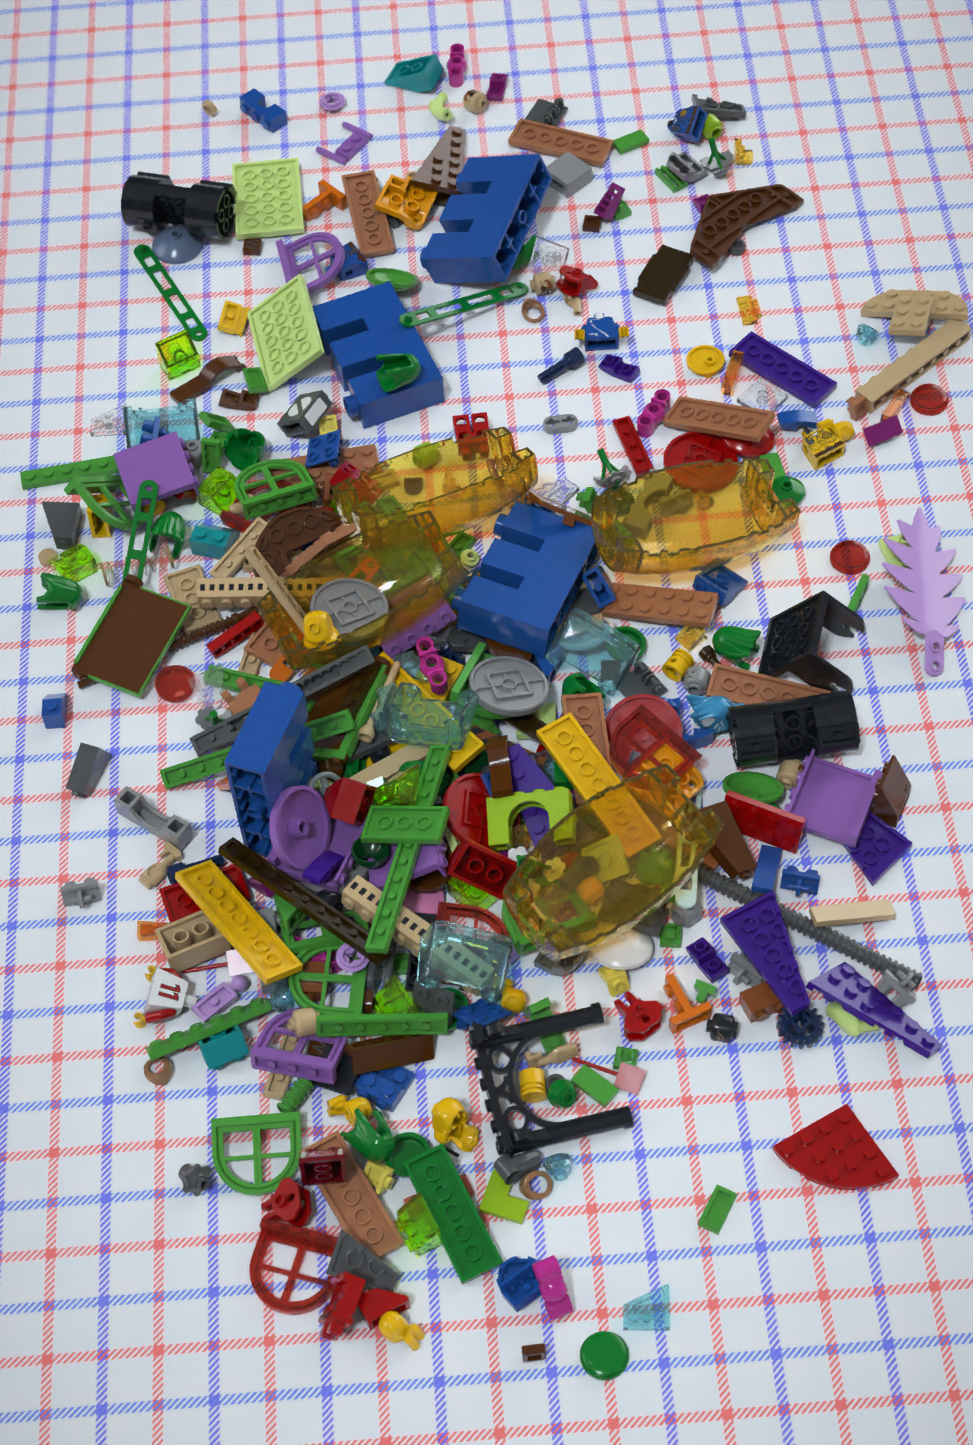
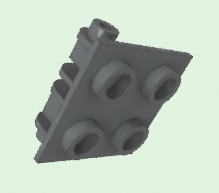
M561 97L556 98L554 103L538 99L525 119L557 126L568 110V107L564 106V100Z
M639 660L634 663V670L613 681V684L625 698L636 694H650L658 697L668 691L647 665Z
M415 979L412 1012H448V1025L451 1026L453 1012L458 1010V1007L454 1004L455 993Z

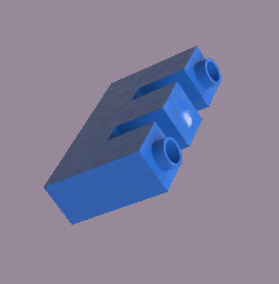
M540 154L469 157L462 172L458 173L456 177L457 190L463 194L450 195L439 219L446 233H433L426 248L422 249L420 254L421 265L424 269H427L434 283L507 281L552 181V177Z
M390 281L312 306L325 355H331L332 368L345 392L350 391L349 396L343 397L346 413L349 418L357 416L364 429L445 402L443 377L415 327H404L399 322L400 316L407 312ZM405 353L414 355L419 360L421 366L417 379L393 391H383L377 380L376 371L383 366L384 361H377L376 355Z
M515 502L508 515L500 513L497 517L493 534L501 538L493 540L481 562L480 576L474 575L466 589L458 587L453 595L451 609L458 611L457 628L545 658L584 583L581 575L591 569L597 558L601 529L577 521L571 527L562 523L564 517Z
M264 682L224 761L243 844L265 858L268 857L273 848L270 839L269 821L271 810L278 796L284 789L290 786H308L311 779L319 774L317 762L312 757L315 749L311 728L304 726L308 718L305 694L297 685L290 682H282L280 685Z

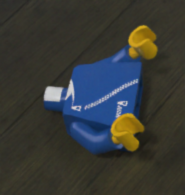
M596 312L594 317L587 319L585 325L580 329L574 330V340L585 341V351L619 349V338L630 337L628 326L621 327L618 323H614L613 317H604L603 312Z

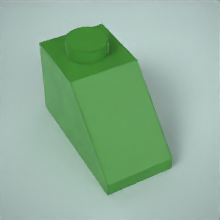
M279 896L275 903L278 918L285 935L290 936L307 915Z

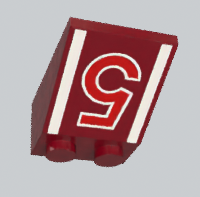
M330 1147L327 1150L321 1151L307 1149L305 1152L299 1153L298 1160L302 1186L348 1182L345 1148Z

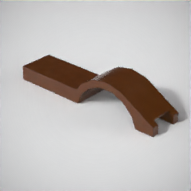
M236 355L212 359L202 368L198 376L169 392L170 398L179 407H182L209 391L215 378L222 372L232 369L239 373L246 368V365L240 363Z
M508 735L487 738L486 741L493 799L513 795L512 773L507 746L509 745Z

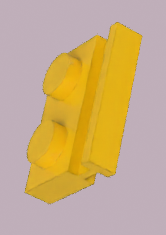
M225 300L217 330L233 335L239 334L242 337L248 316L247 312H249L250 307L247 306L245 308L241 304Z

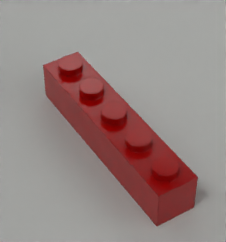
M254 611L209 642L206 647L209 653L217 659L261 628L264 622L258 613Z

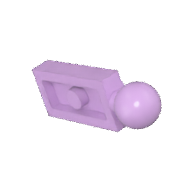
M236 975L232 978L230 986L223 981L191 1007L192 1012L203 1023L209 1021L212 1016L220 1014L239 999L236 991L241 992L247 988V978L244 975Z

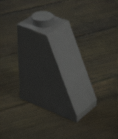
M43 501L42 506L56 548L63 550L75 549L83 515L80 503Z
M81 742L66 785V789L72 791L71 795L83 798V795L91 797L112 754L99 747Z

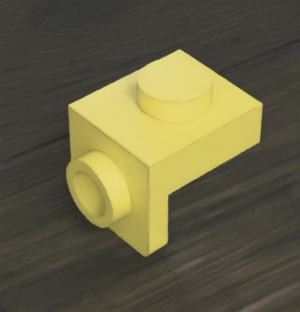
M336 414L323 416L318 422L320 435L338 430Z
M605 966L597 969L599 976L607 985L611 997L630 990L627 974L624 970H615Z
M368 1160L364 1175L370 1185L377 1188L375 1193L380 1195L392 1187L394 1182L392 1176L395 1169L380 1162Z

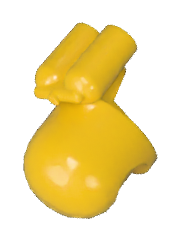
M826 419L816 424L818 429L826 428L843 442L851 440L854 436V427L849 421L834 423L833 419Z
M494 976L490 991L501 996L500 1006L514 1013L523 1011L527 1002L526 994L520 989L513 988V982L509 978Z
M339 1095L327 1101L328 1115L330 1117L344 1115L353 1128L356 1124L355 1109L359 1108L367 1120L372 1115L371 1104L364 1097H356L348 1101L346 1095Z
M396 1311L384 1313L379 1320V1330L389 1342L398 1343L403 1340L413 1351H417L420 1348L418 1341L423 1340L425 1334L417 1324L409 1325L406 1319Z

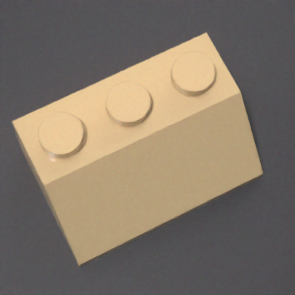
M202 910L154 930L169 967L177 972L232 950L229 941Z

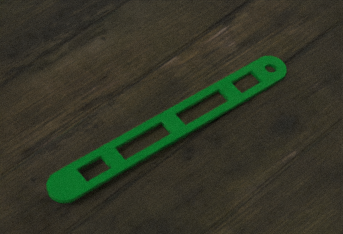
M143 244L135 247V257L190 338L197 342L205 340L208 336L206 328L151 248ZM149 257H151L155 263V265H152L150 267H148L144 261V259H147ZM161 271L171 288L164 290L153 274ZM177 295L187 309V312L180 314L169 297ZM193 318L198 326L190 329L186 320Z
M522 282L511 283L402 314L399 322L402 326L408 328L524 296L528 293L529 288ZM510 290L512 294L502 296L499 292ZM487 295H491L494 298L470 305L468 302ZM456 304L462 307L442 314H438L435 311ZM427 313L430 316L428 318H424L421 320H419L416 317L417 315Z
M145 480L139 486L122 582L126 575L129 574L131 559L140 560L137 577L141 580L143 577L158 495V485L152 480ZM151 487L152 490L146 491V488ZM142 499L151 500L149 513L140 512ZM138 521L147 522L142 550L133 549Z

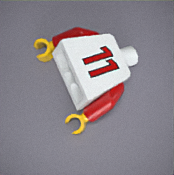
M153 965L148 966L147 969L150 974L145 973L144 975L147 981L151 983L143 1011L146 1014L144 1016L140 1012L134 1014L135 1019H141L139 1022L133 1023L137 1028L141 1029L147 1023L159 1022L178 1016L183 1006L191 1008L196 1004L197 997L186 994L188 982L175 969H156Z

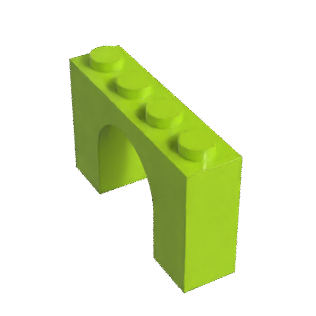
M560 786L547 791L536 789L531 793L518 791L514 792L512 796L494 799L493 797L486 798L488 843L493 851L514 848L513 822L521 811L530 807L542 808L548 812L550 839L554 844L575 842L572 794L568 788Z

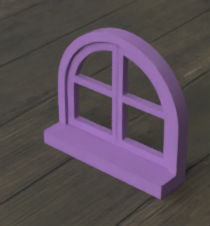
M311 233L287 245L282 239L276 241L286 283L297 276L299 272L316 265L319 278L306 284L309 294L329 284L343 267L345 261L344 247L339 239L331 233ZM325 242L334 248L317 256L314 243ZM310 245L314 258L297 265L294 252ZM335 255L332 266L322 275L319 262Z
M297 1007L286 1010L273 1017L265 1025L250 1052L252 1069L334 1085L337 1079L336 1068L344 1054V1044L348 1043L347 1036H336V1038L316 1037V1035L301 1037L293 1052L269 1048L268 1045L275 1033L297 1037L294 1031L281 1027L288 1023V1019L291 1018L294 1010L301 1008ZM308 1040L334 1044L327 1059L302 1054Z

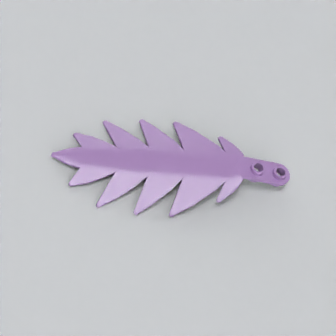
M918 507L912 525L900 519L896 521L901 534L910 547L888 538L883 539L889 549L911 569L885 562L882 563V566L912 592L890 586H885L884 589L901 608L915 619L903 617L902 620L914 631L925 635L924 670L928 675L937 676L944 669V638L950 637L959 628L958 625H946L958 614L966 599L964 597H943L963 577L962 574H939L952 560L956 549L935 552L941 536V526L930 528L922 508Z

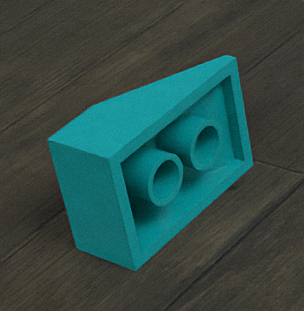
M436 54L405 60L395 64L384 83L415 92H429L434 89L435 84L441 78L444 68Z

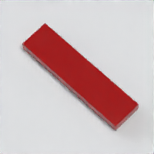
M630 416L612 420L614 430L636 477L647 475L650 469H654Z

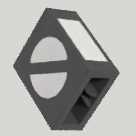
M323 390L300 394L278 421L277 425L287 437L308 434L333 403Z

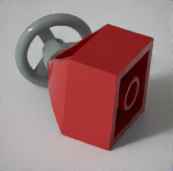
M321 772L315 775L308 786L314 789L315 784L320 780L321 788L319 794L325 800L330 817L352 825L362 826L368 815L370 805L373 804L378 787L354 779L340 778L333 772ZM327 778H331L335 782L329 785Z

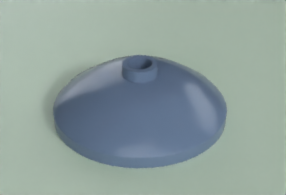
M185 225L167 227L160 231L152 241L153 253L158 260L167 264L189 262L196 258L203 248L202 237L195 238L189 236Z

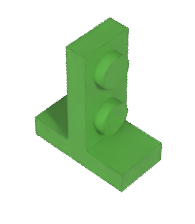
M213 431L210 438L203 437L201 439L203 473L221 474L222 457L225 453L224 440H226L225 437L228 433Z
M548 997L529 1005L522 1011L525 1018L530 1020L553 1015L549 1008L552 1004ZM562 1033L539 1039L546 1055L554 1048L566 1044Z

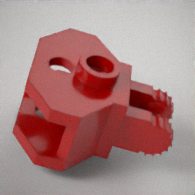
M562 266L559 269V273L564 276V279H559L556 282V286L562 293L572 297H579L581 293H585V290H595L599 284L592 275L585 274L580 268Z
M627 991L624 997L629 1002V1007H626L619 999L613 1002L617 1010L624 1016V1036L629 1042L644 1041L660 1029L663 1006L658 1001L637 999L632 993Z
M290 1177L282 1179L275 1193L271 1195V1199L261 1204L262 1211L273 1210V1212L263 1215V1223L272 1224L282 1220L296 1228L305 1226L312 1213L310 1191Z

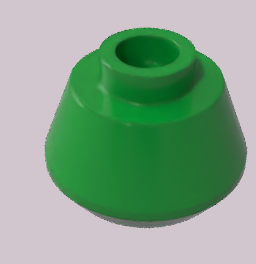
M567 1079L554 1081L547 1093L549 1103L555 1108L570 1107L576 1100V1091L573 1083Z

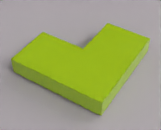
M493 1169L479 1207V1212L522 1225L529 1207V1201L509 1196L513 1184L507 1185L497 1171Z

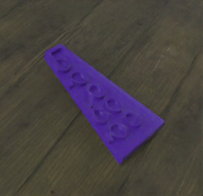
M519 743L508 747L514 792L531 793L536 789L547 791L555 788ZM530 807L521 811L540 862L545 858L558 856L599 840L574 809L575 842L554 844L550 839V824L547 811L538 807Z
M869 812L856 848L845 844L842 845L873 886L912 847L913 842L875 814Z
M774 890L721 917V925L788 1013L793 1016L810 1007V1000L799 972L798 963L793 954L794 951L785 923H783L781 911L777 904Z
M846 962L812 979L805 987L810 991L816 989L823 993V998L829 1002L834 1000L840 1003L843 1010L872 1027L874 1024L885 1030L884 1034L889 1037L894 1035L902 1039L905 1046L927 1059L939 1052L943 1046L933 1035L924 1030L918 1022L910 1018L900 1007L896 1006L885 994L875 988L869 980L861 976Z

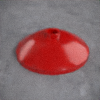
M770 427L759 443L721 436L723 443L728 449L745 457L754 458L768 454L775 444V435Z

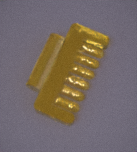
M751 295L736 298L738 308H740L742 325L757 324L758 319L762 318L758 299L752 300Z

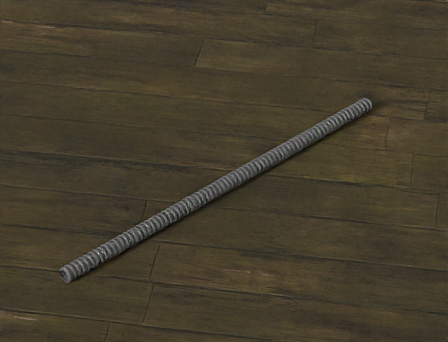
M483 767L481 773L489 772L490 767ZM572 800L573 809L591 830H596L597 833L601 832L603 836H609L589 808L585 809V806L576 807L574 800ZM663 844L655 845L659 853L668 850L669 859L677 864V853L673 849L669 850V847H663ZM651 848L647 849L644 852L649 854ZM683 855L682 869L692 870V859H686V856ZM701 863L698 865L697 880L699 884L704 883L705 887L709 886L711 890L715 889V892H721L723 896L726 894L727 898L732 897L733 901L738 900L739 904L744 903L746 905L761 897V893H755L749 890V887H744L743 884H738L737 881L733 882L731 878L727 879L725 875L721 876L719 872L715 873L713 869L709 870L707 866L703 867ZM784 904L779 905L783 923H785L787 928L790 926L791 930L794 931L796 929L797 933L802 932L803 936L808 935L809 939L814 938L815 942L820 941L821 945L826 944L827 948L832 947L833 951L838 950L839 954L844 953L845 957L850 956L851 960L856 959L857 963L862 962L864 966L868 965L870 969L874 968L876 972L880 971L881 974L886 968L894 975L899 970L904 974L911 971L914 974L911 980L916 984L912 990L918 988L923 977L921 972L916 973L915 969L910 970L909 966L904 967L903 963L898 964L897 960L892 961L891 957L886 958L885 954L880 955L879 951L874 952L873 948L868 949L867 945L862 946V943H856V940H850V937H844V934H838V931H832L830 927L828 929L826 926L815 927L812 918L809 920L808 916L805 915L803 917L802 913L797 914L796 910L791 911L790 907L785 908Z

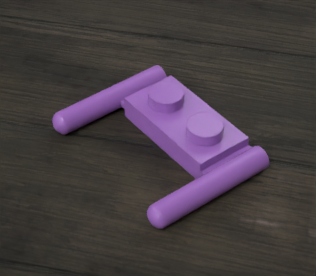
M346 121L342 122V127L354 133L335 150V153L320 146L316 147L317 153L344 166L347 164V161L349 162L369 143V140L373 139L372 133Z

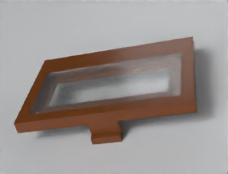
M531 491L525 496V499H528L527 504L529 505L537 502L540 506L565 515L562 523L573 527L574 522L577 521L601 529L602 525L586 513Z

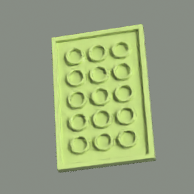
M298 157L232 164L233 186L237 192L236 204H234L237 240L305 233Z
M300 273L247 312L261 371L268 391L272 392L325 353L305 278Z

